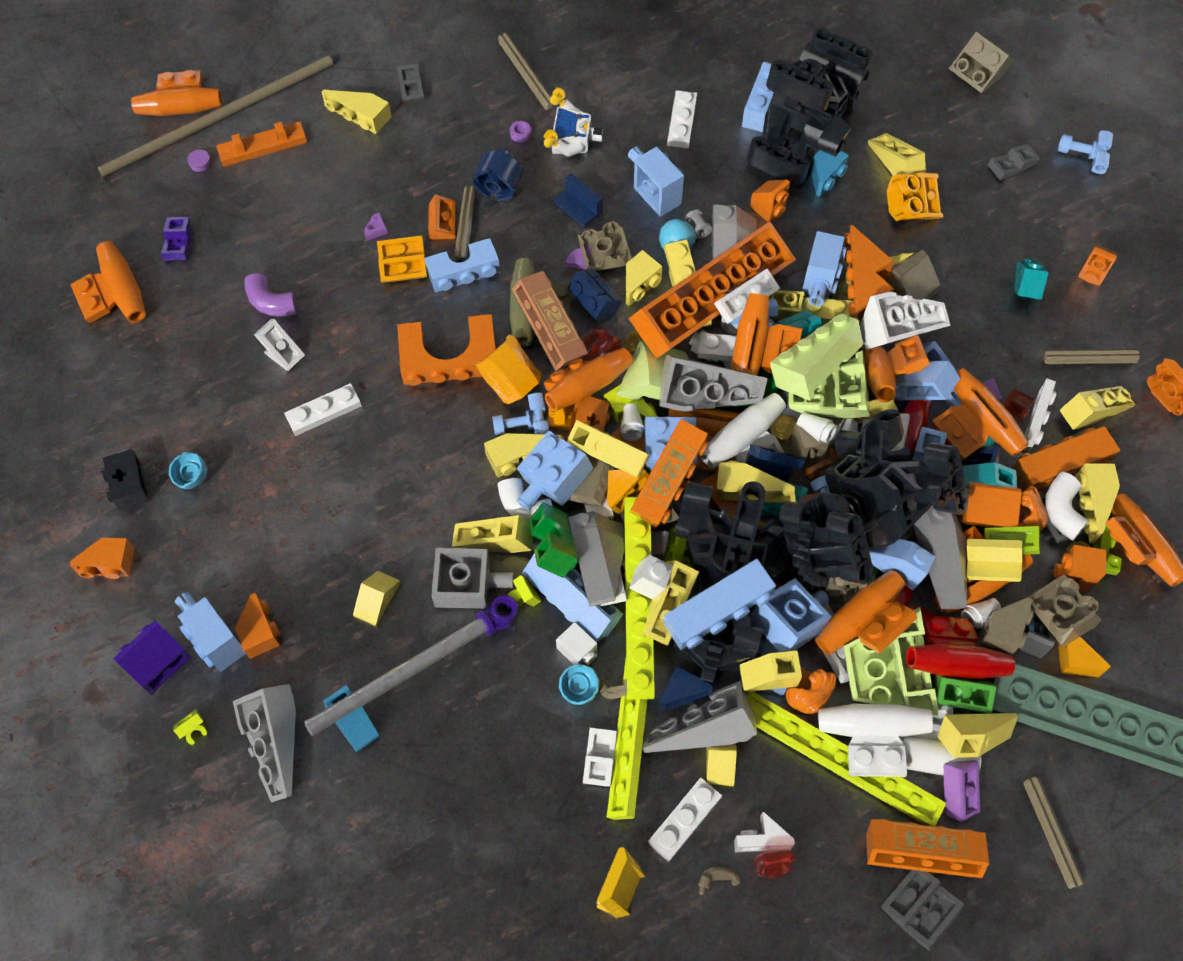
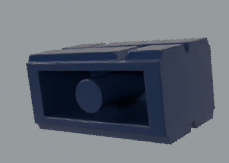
M594 269L576 272L568 286V290L595 320L612 317L622 303V298Z

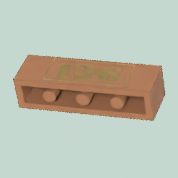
M544 271L521 278L512 288V291L555 371L568 367L569 363L576 359L585 357L588 354L585 344L577 334L574 323L569 319L563 308L562 301L557 297L552 283Z

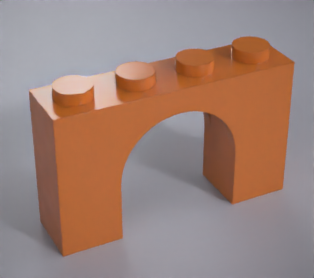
M492 314L468 317L470 331L469 346L460 356L448 360L437 359L426 352L421 322L397 324L400 370L404 385L415 386L427 382L441 383L445 380H466L472 377H483L475 364L478 361H483L496 349Z

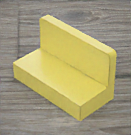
M967 539V579L1020 582L1022 580V540Z

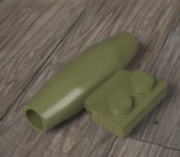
M520 258L516 261L510 284L509 318L512 335L522 347L532 344L534 330L512 288L521 278L536 273L534 262L529 258ZM552 283V287L557 297L562 301L563 308L570 319L571 292L568 290L569 284Z

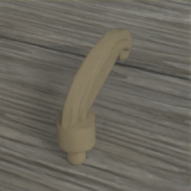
M598 677L600 681L599 691L605 698L616 699L627 694V679L625 680V685L609 687L606 681H602Z
M722 867L710 868L705 870L698 884L700 886L699 893L703 895L705 890L709 889L711 881L731 880V883L737 886L740 883V878L730 869Z

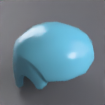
M680 219L670 220L660 229L659 241L661 248L664 249L665 244L687 240L689 249H691L695 243L696 232L694 227L686 221Z
M185 451L177 456L169 465V476L176 486L182 489H193L200 486L206 479L208 468L206 462L197 453Z
M574 664L566 668L560 676L559 690L563 698L572 704L584 705L591 702L599 692L600 681L598 675L589 666Z

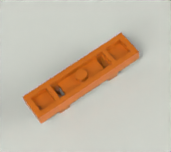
M281 121L274 123V129L241 138L240 134L232 135V141L216 145L223 167L307 143L301 122L283 126Z

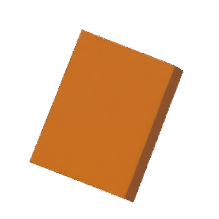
M969 482L967 488L968 506L964 514L958 515L960 524L986 528L1018 527L1021 489Z

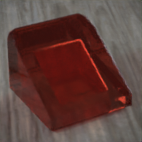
M1013 388L1003 406L1024 419L1036 399Z

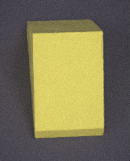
M380 571L375 572L361 583L353 616L377 626L401 581Z
M736 743L707 747L706 782L709 785L734 786L737 754Z

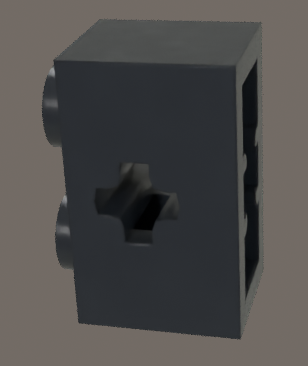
M133 449L103 457L104 468H101V472L105 482H108L109 488L106 489V495L110 503H114L119 510H124L149 502L141 462Z

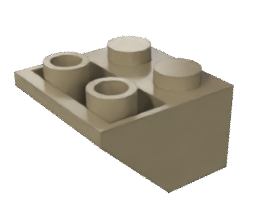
M975 32L949 69L983 93L1003 77L1016 59L983 35Z
M822 417L832 420L833 424L837 425L836 433L828 444L825 442L819 443L795 422L789 443L792 455L804 460L803 466L805 468L824 460L835 442V437L840 431L844 418Z
M1027 597L994 611L983 627L980 628L977 646L1010 654L1014 657L1018 648H1023L1027 638V633H1024L1025 625L1030 624L1034 614V610L1030 609L1033 599Z

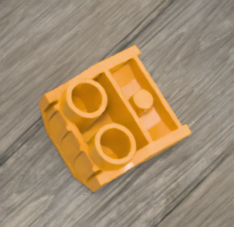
M914 173L892 176L887 188L888 207L891 216L896 221L943 218L938 193V174Z
M508 335L505 342L483 361H478L475 364L488 385L506 404L523 398L540 382L542 373L536 369L513 335Z

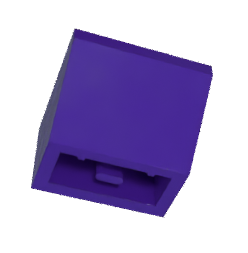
M154 620L151 624L144 626L132 642L121 647L113 659L140 686L152 695L191 656Z

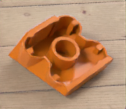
M1164 358L1163 362L1157 365L1156 373L1148 377L1147 384L1151 389V393L1169 412L1180 416L1183 414V369L1175 360Z

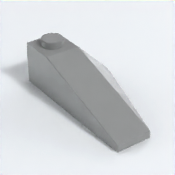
M713 205L711 220L712 260L757 230L756 219L736 205Z
M666 354L661 376L659 406L685 412L695 409L759 403L763 399L768 378Z
M932 506L913 524L919 546L936 556L929 570V575L941 609L965 608L967 606L965 535L957 514L936 511Z
M594 511L568 517L589 607L615 601L620 581V568L624 562L625 533L622 524Z
M736 682L709 695L710 701L699 707L693 704L687 708L688 711L678 720L672 717L644 733V752L732 745L737 742L748 741L757 735L756 719L747 694L743 691L742 682Z
M290 684L263 688L233 701L238 728L241 734L247 735L251 747L248 751L251 757H257L260 764L259 776L271 802L292 796L296 708Z

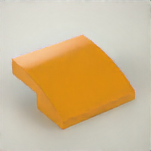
M422 236L377 241L381 283L427 277Z

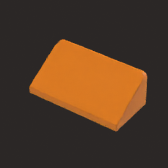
M435 194L429 203L428 239H454L456 237V201Z

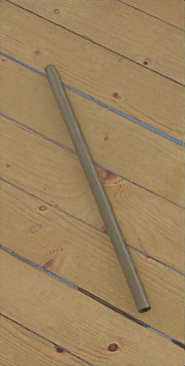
M328 55L97 168L102 177L112 174L333 66V61Z

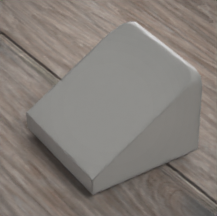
M651 531V554L653 557L663 561L670 532Z

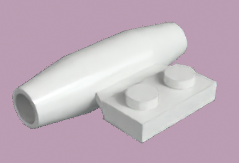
M772 393L763 398L761 402L754 403L724 426L708 443L704 453L700 456L702 461L711 469L717 467L719 462L724 463L734 456L735 461L745 463L751 444L785 453L777 438L767 432L769 427L785 410L786 404L778 394Z
M848 704L819 709V731L852 737L848 745L849 776L906 777V750L900 737L932 733L933 730L932 711L928 709L899 704Z
M938 705L940 716L932 715V733L900 737L906 750L908 770L944 776L943 766L946 763L977 760L980 772L981 756L953 758L938 739L944 716L953 715V707Z

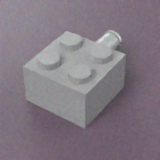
M436 548L431 596L434 606L436 608L484 609L487 607L488 590L490 588L513 589L514 573L491 572L489 569L488 549Z

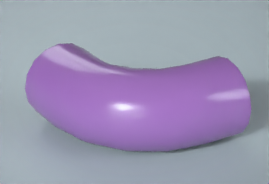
M254 273L246 276L244 279L246 295L250 304L259 312L269 316L297 315L293 292L272 293L269 290L268 278L265 275Z

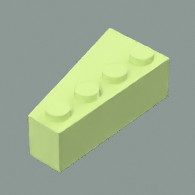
M839 314L772 360L770 365L776 387L810 401L815 396L814 391L825 386L827 383L826 378L840 370V363L847 362L863 345L858 319Z

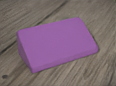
M969 760L944 764L946 816L963 822L980 814L978 761Z

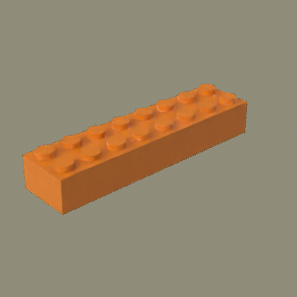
M769 221L632 315L629 320L657 359L719 315L720 312L714 305L718 300L765 269H768L771 275L774 276L796 259Z

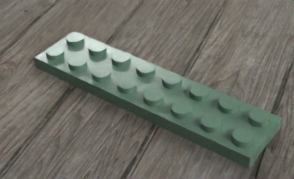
M1015 664V670L1011 676L993 678L992 683L997 687L992 713H1017L1018 722L1183 777V719Z

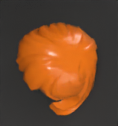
M1030 486L1021 494L1018 527L1039 526L1041 531L1047 524L1048 513L1036 487Z
M800 667L802 678L797 687L786 689V700L792 708L800 712L815 714L819 712V709L825 707L836 686V676L834 673L826 672L822 669L812 673Z

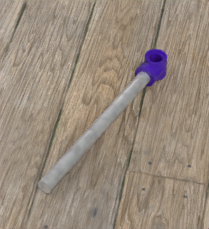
M506 595L497 597L491 605L476 613V620L304 721L307 730L311 736H314L483 633L490 636L500 629L509 628L513 624L518 611L516 601ZM504 609L509 615H500L497 610Z

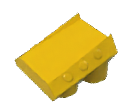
M624 847L618 849L597 900V908L613 915L615 918L630 915L627 910L640 878L645 877L639 864Z

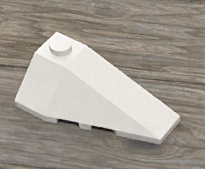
M887 292L870 297L860 324V330L867 350L951 325L943 302L928 299L919 300L914 299L913 296L896 295L895 292Z

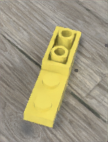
M687 240L664 245L669 266L668 273L672 287H674L696 271ZM711 320L702 327L712 325Z
M777 290L769 296V299L775 298L778 304V315L771 318L783 320L803 311H808L821 319L822 326L839 314L849 316V303L852 302L848 300L824 299V304L816 307L818 299L815 300V304L812 306L809 303V298L805 297V292Z

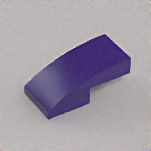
M167 217L163 229L165 237L161 252L163 261L186 260L190 240V217Z

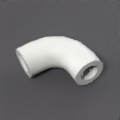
M1060 472L1046 493L1045 509L1051 523L1063 535L1074 541L1089 520L1077 513L1072 506L1074 496L1081 489L1080 482L1071 474Z
M510 478L498 483L500 499L504 509L511 516L519 515L529 523V519L542 502L553 507L552 500L548 498L536 500L528 511L516 501L524 492L522 479Z

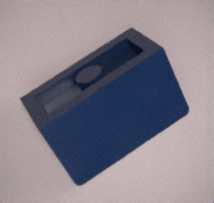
M572 173L565 177V190L553 199L554 204L582 227H585L603 212V198Z
M754 444L750 445L745 460L746 464L785 482L789 481L792 468L802 470L805 462L794 455Z

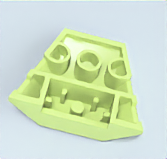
M640 340L632 356L633 364L628 367L615 396L639 401L641 396L660 400L661 376L666 354L689 359L684 351L671 348L656 359L646 343Z
M863 351L855 353V358L847 362H841L839 365L840 370L826 378L827 383L822 389L817 388L814 391L815 396L810 401L789 392V408L800 413L806 412L819 417L860 418L870 416L869 392Z
M920 607L914 610L918 618L880 654L863 645L859 638L843 646L852 700L870 704H899L928 709L932 711V715L940 716L930 673L909 668L906 662V653L910 646L925 645L923 639L925 631Z

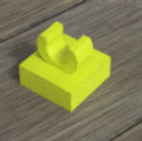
M520 575L513 580L517 589L511 591L507 596L512 597L518 606L527 603L534 607L542 601L534 586L530 584L526 577Z
M196 709L173 726V731L180 739L186 736L187 742L191 745L195 744L194 739L191 737V733L194 730L201 731L204 736L207 735L206 728L201 724L203 719Z

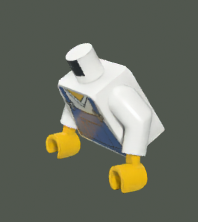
M556 88L550 97V102L553 105L560 104V107H557L554 129L547 130L543 135L546 138L544 146L547 148L552 146V154H563L567 157L578 153H586L589 140L602 142L603 128L591 127V115L576 108L569 100H564V90Z

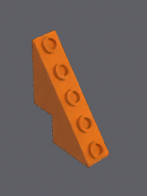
M850 225V231L845 232L844 246L849 247L845 253V262L850 264V267H847L846 275L847 281H851V284H848V299H852V302L849 303V317L858 319L860 324L870 297L894 291V288L885 281L891 277L893 260L858 229Z

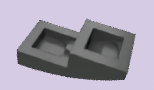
M418 64L397 66L403 102L424 99Z
M1024 144L1011 148L1006 155L991 158L988 166L999 180H1003L1035 165L1040 161V157L1029 144Z

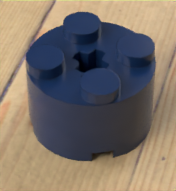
M499 148L497 151H487L482 154L472 177L474 178L473 186L488 198L494 195L498 197V201H508L516 191L523 175L524 167L512 158L505 149Z

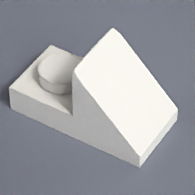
M275 319L269 320L254 334L267 349L264 353L287 371L305 356Z
M764 812L760 816L761 834L758 835L756 830L741 831V835H737L734 840L735 852L791 850L795 845L794 838Z

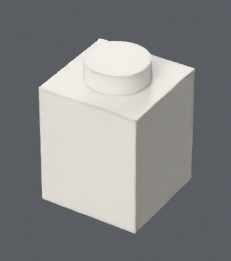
M648 555L636 566L629 588L653 599L666 589L673 566Z
M575 622L556 639L557 649L572 664H585L588 666L597 657V643Z

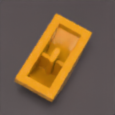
M643 469L638 478L623 470H609L607 505L619 515L624 510V498L636 497L644 486L649 474Z
M1081 637L1069 643L1066 648L1059 644L1061 675L1099 678L1111 667Z

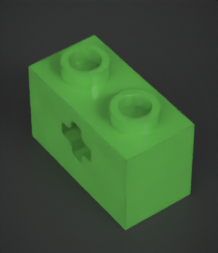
M934 675L932 688L935 689L937 704L992 713L997 686L989 680Z

